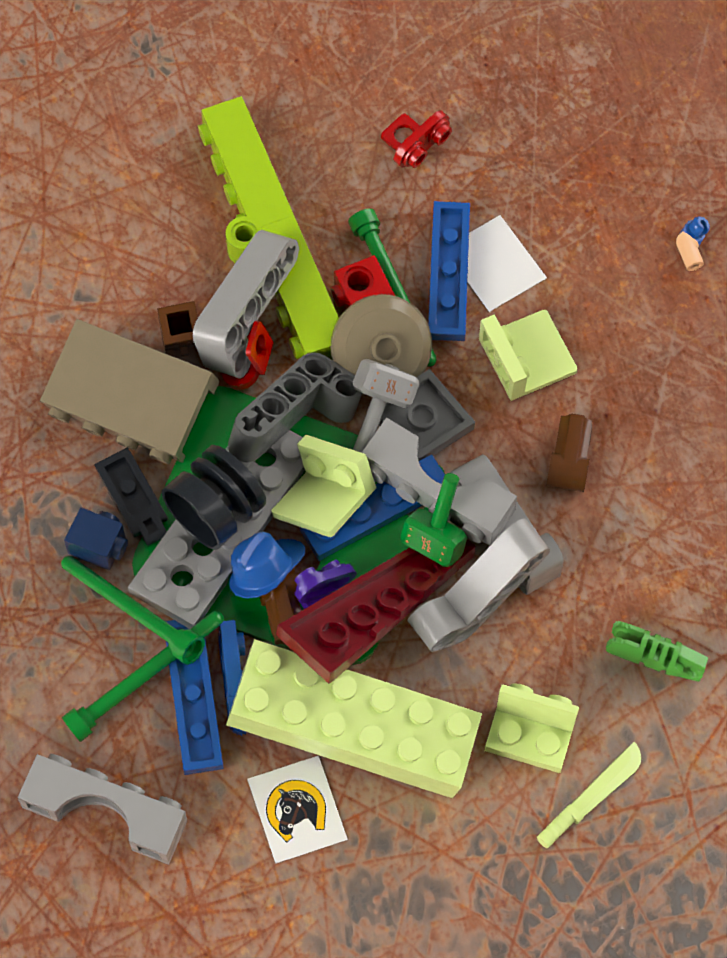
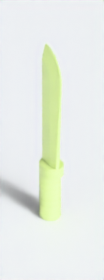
M635 742L627 747L537 836L538 842L543 847L549 848L573 823L579 824L585 815L636 772L641 763V753Z

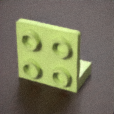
M541 310L500 326L495 314L481 320L479 341L511 401L577 373V366L547 310Z
M305 435L297 446L306 473L272 508L271 512L276 519L327 537H332L376 489V485L366 454Z
M522 684L501 685L497 708L485 751L561 773L579 707L572 705L570 699L560 695H549L548 698L534 694L530 687Z

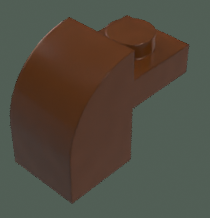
M191 301L157 308L165 354L208 370L203 365L193 340V329L198 319L195 302Z

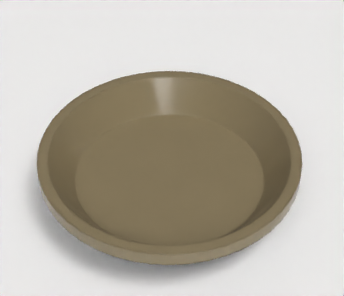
M387 294L367 296L350 305L338 319L331 337L332 360L356 375L360 362L370 359L384 365L386 363L395 366L399 370L417 377L425 371L432 351L431 332L422 313L408 301Z

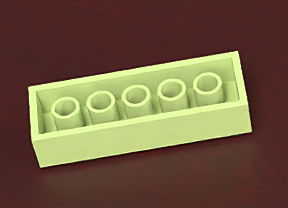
M254 639L226 725L453 798L462 787L482 713L347 669L328 684L296 653Z

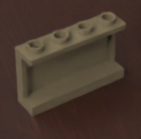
M76 319L40 402L50 409L48 415L57 420L69 423L70 419L73 418L83 422L81 428L94 435L102 437L104 432L117 436L115 442L126 448L128 447L136 451L139 445L151 450L149 456L158 461L170 464L171 460L174 459L183 463L185 455L182 453L186 440L207 393L214 395L219 380L208 370Z

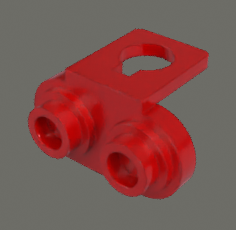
M439 110L431 115L422 125H419L411 117L403 113L381 133V139L396 151L393 158L396 164L402 168L409 166L417 168L427 157V150L435 143L440 146L450 137L452 133V128L449 126L450 118L442 110ZM404 127L411 129L413 133L402 143L395 139L394 134L398 129Z
M258 320L253 322L252 329L247 335L248 343L245 354L251 362L248 372L242 378L222 373L224 381L233 389L243 390L249 388L257 381L259 375H265L274 342L265 326Z

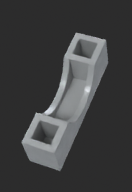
M386 417L362 451L367 456L374 481L380 484L386 482L396 488L397 494L410 503L417 501L429 508L428 511L433 513L442 484L431 479L420 466L417 457L419 437ZM484 476L472 484L457 487L447 522L450 521L460 527L468 539L476 543L483 541L491 546L516 510L517 496Z
M38 754L36 755L17 797L22 808L57 822L69 812L81 806L102 805L111 808L123 817L129 827V843L132 851L169 865L187 823L186 812L181 809L182 805L163 796H160L159 800L145 796V791L142 788L131 783L123 782L122 786L107 781L108 776L95 769L86 768L85 772L71 767L72 763L61 756L50 754L46 758Z

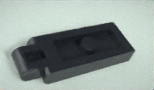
M127 447L94 464L99 477L132 536L135 538L141 535L147 546L162 540L167 532L162 524L168 521L167 515L129 448Z

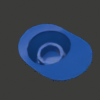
M266 532L255 533L252 537L246 538L234 548L231 554L233 573L229 580L230 589L236 596L242 598H256L269 593L277 588L287 574L301 561L305 555V546L300 541L294 539L274 540L271 534Z

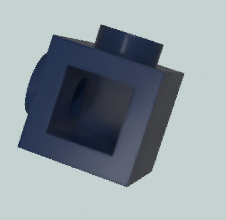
M80 507L64 539L69 555L107 570L111 569L115 559L118 561L122 559L128 545V539H126L124 527L120 523L119 518L105 511H100L97 514Z

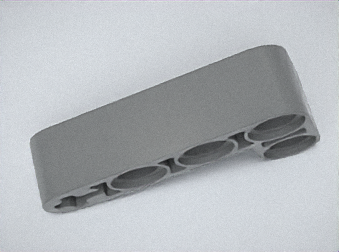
M260 230L249 242L195 323L193 340L205 368L236 378H242L248 372L251 362L245 354L248 343L247 335L252 329L253 322L259 319L295 265L299 253L298 242L295 239Z
M483 454L450 472L457 475L460 479L457 487L472 484L485 476L510 491L493 464ZM516 502V510L497 538L513 523L524 518L536 531L518 502ZM544 533L540 536L549 547V554L518 586L526 595L561 576L564 558L559 546L549 533Z
M525 518L516 521L491 544L444 596L421 605L409 616L407 621L431 652H436L464 641L492 615L545 559L550 552L549 547Z

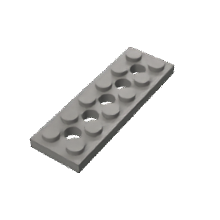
M288 430L265 452L272 454L276 458L275 463L271 466L262 467L255 461L242 462L262 487L266 496V505L260 511L252 512L253 517L248 522L236 521L238 531L217 550H213L209 555H197L192 549L198 541L175 520L128 586L129 594L189 629L200 622L230 580L233 573L231 554L234 548L246 538L264 531L273 518L272 508L297 483L304 473L305 468L303 467V461L297 446L303 437ZM179 571L189 572L193 576L192 582L186 586H177L171 579Z

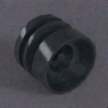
M211 445L202 453V458L198 457L191 463L192 474L184 471L181 472L161 492L167 508L180 525L198 542L207 548L217 550L238 531L236 521L248 522L253 517L252 512L256 513L266 505V496L258 481L242 462L222 447Z

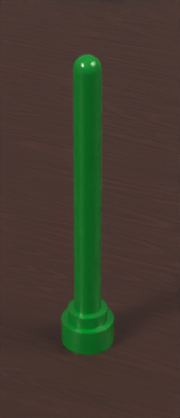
M368 208L355 213L348 220L354 236L359 237L361 241H365L371 255L376 256L395 296L410 303L378 236L380 233V221L375 210ZM433 349L427 367H432L436 364L437 357Z
M65 556L62 559L61 566L64 570L167 641L172 655L182 663L189 665L200 657L205 647V640L191 629L177 630L74 557Z
M214 611L194 625L191 630L205 638L222 624L224 617L222 613ZM167 646L86 709L84 706L78 710L73 708L61 718L75 737L82 742L93 733L91 729L97 725L95 722L97 719L177 658L172 655L171 649Z

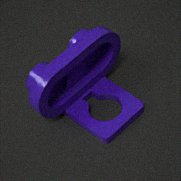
M338 560L331 561L320 571L310 567L295 578L294 581L297 584L295 596L305 609L350 583L355 578L357 572L351 564H341Z

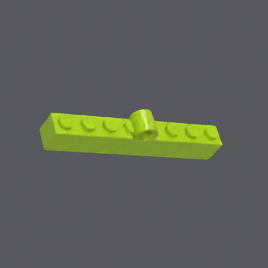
M240 96L202 109L203 124L198 125L200 137L204 146L211 145L214 152L211 155L214 170L217 176L223 174L227 183L223 185L228 203L230 206L236 204L240 213L236 215V218L226 228L229 258L236 263L254 235L260 230L295 239L299 246L297 261L275 293L279 304L275 308L277 317L282 328L289 327L292 338H289V343L296 360L307 353L314 352L323 354L332 360L331 337L339 317L243 97Z

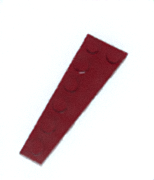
M467 539L462 556L450 567H443L415 550L408 548L277 625L276 636L329 684L474 557L476 546Z

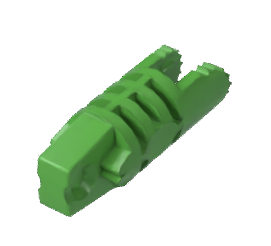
M615 621L611 633H613L614 637L610 638L606 645L608 653L636 664L643 662L644 667L652 668L658 672L665 670V674L669 676L682 677L697 682L701 680L708 662L707 656L684 646L681 642L677 641L676 644H673L671 642L672 639L661 637L659 634L651 636V631L621 621Z

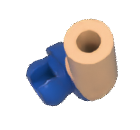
M701 216L689 220L676 238V245L688 271L697 270L704 265L698 247L705 238V234L709 232L710 225Z

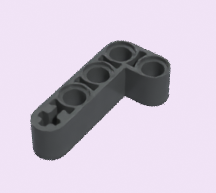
M307 353L237 415L228 441V451L239 461H255L312 408L334 422L346 423L351 421L356 414L363 394L353 386L355 375L323 354Z

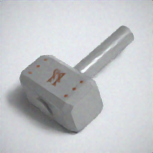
M370 359L360 362L353 380V386L356 390L373 397L353 450L361 453L376 433L387 402L402 408L410 407L419 387V380L415 376L401 371L395 366L386 363L384 365Z

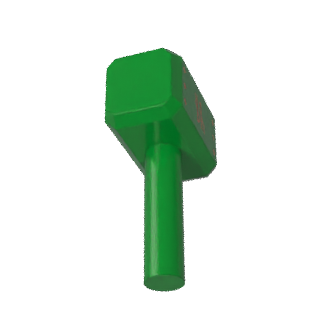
M452 473L444 475L434 512L431 513L426 509H417L406 519L400 537L404 545L443 567H450L462 556L468 538L462 529L447 522L460 480L457 475Z

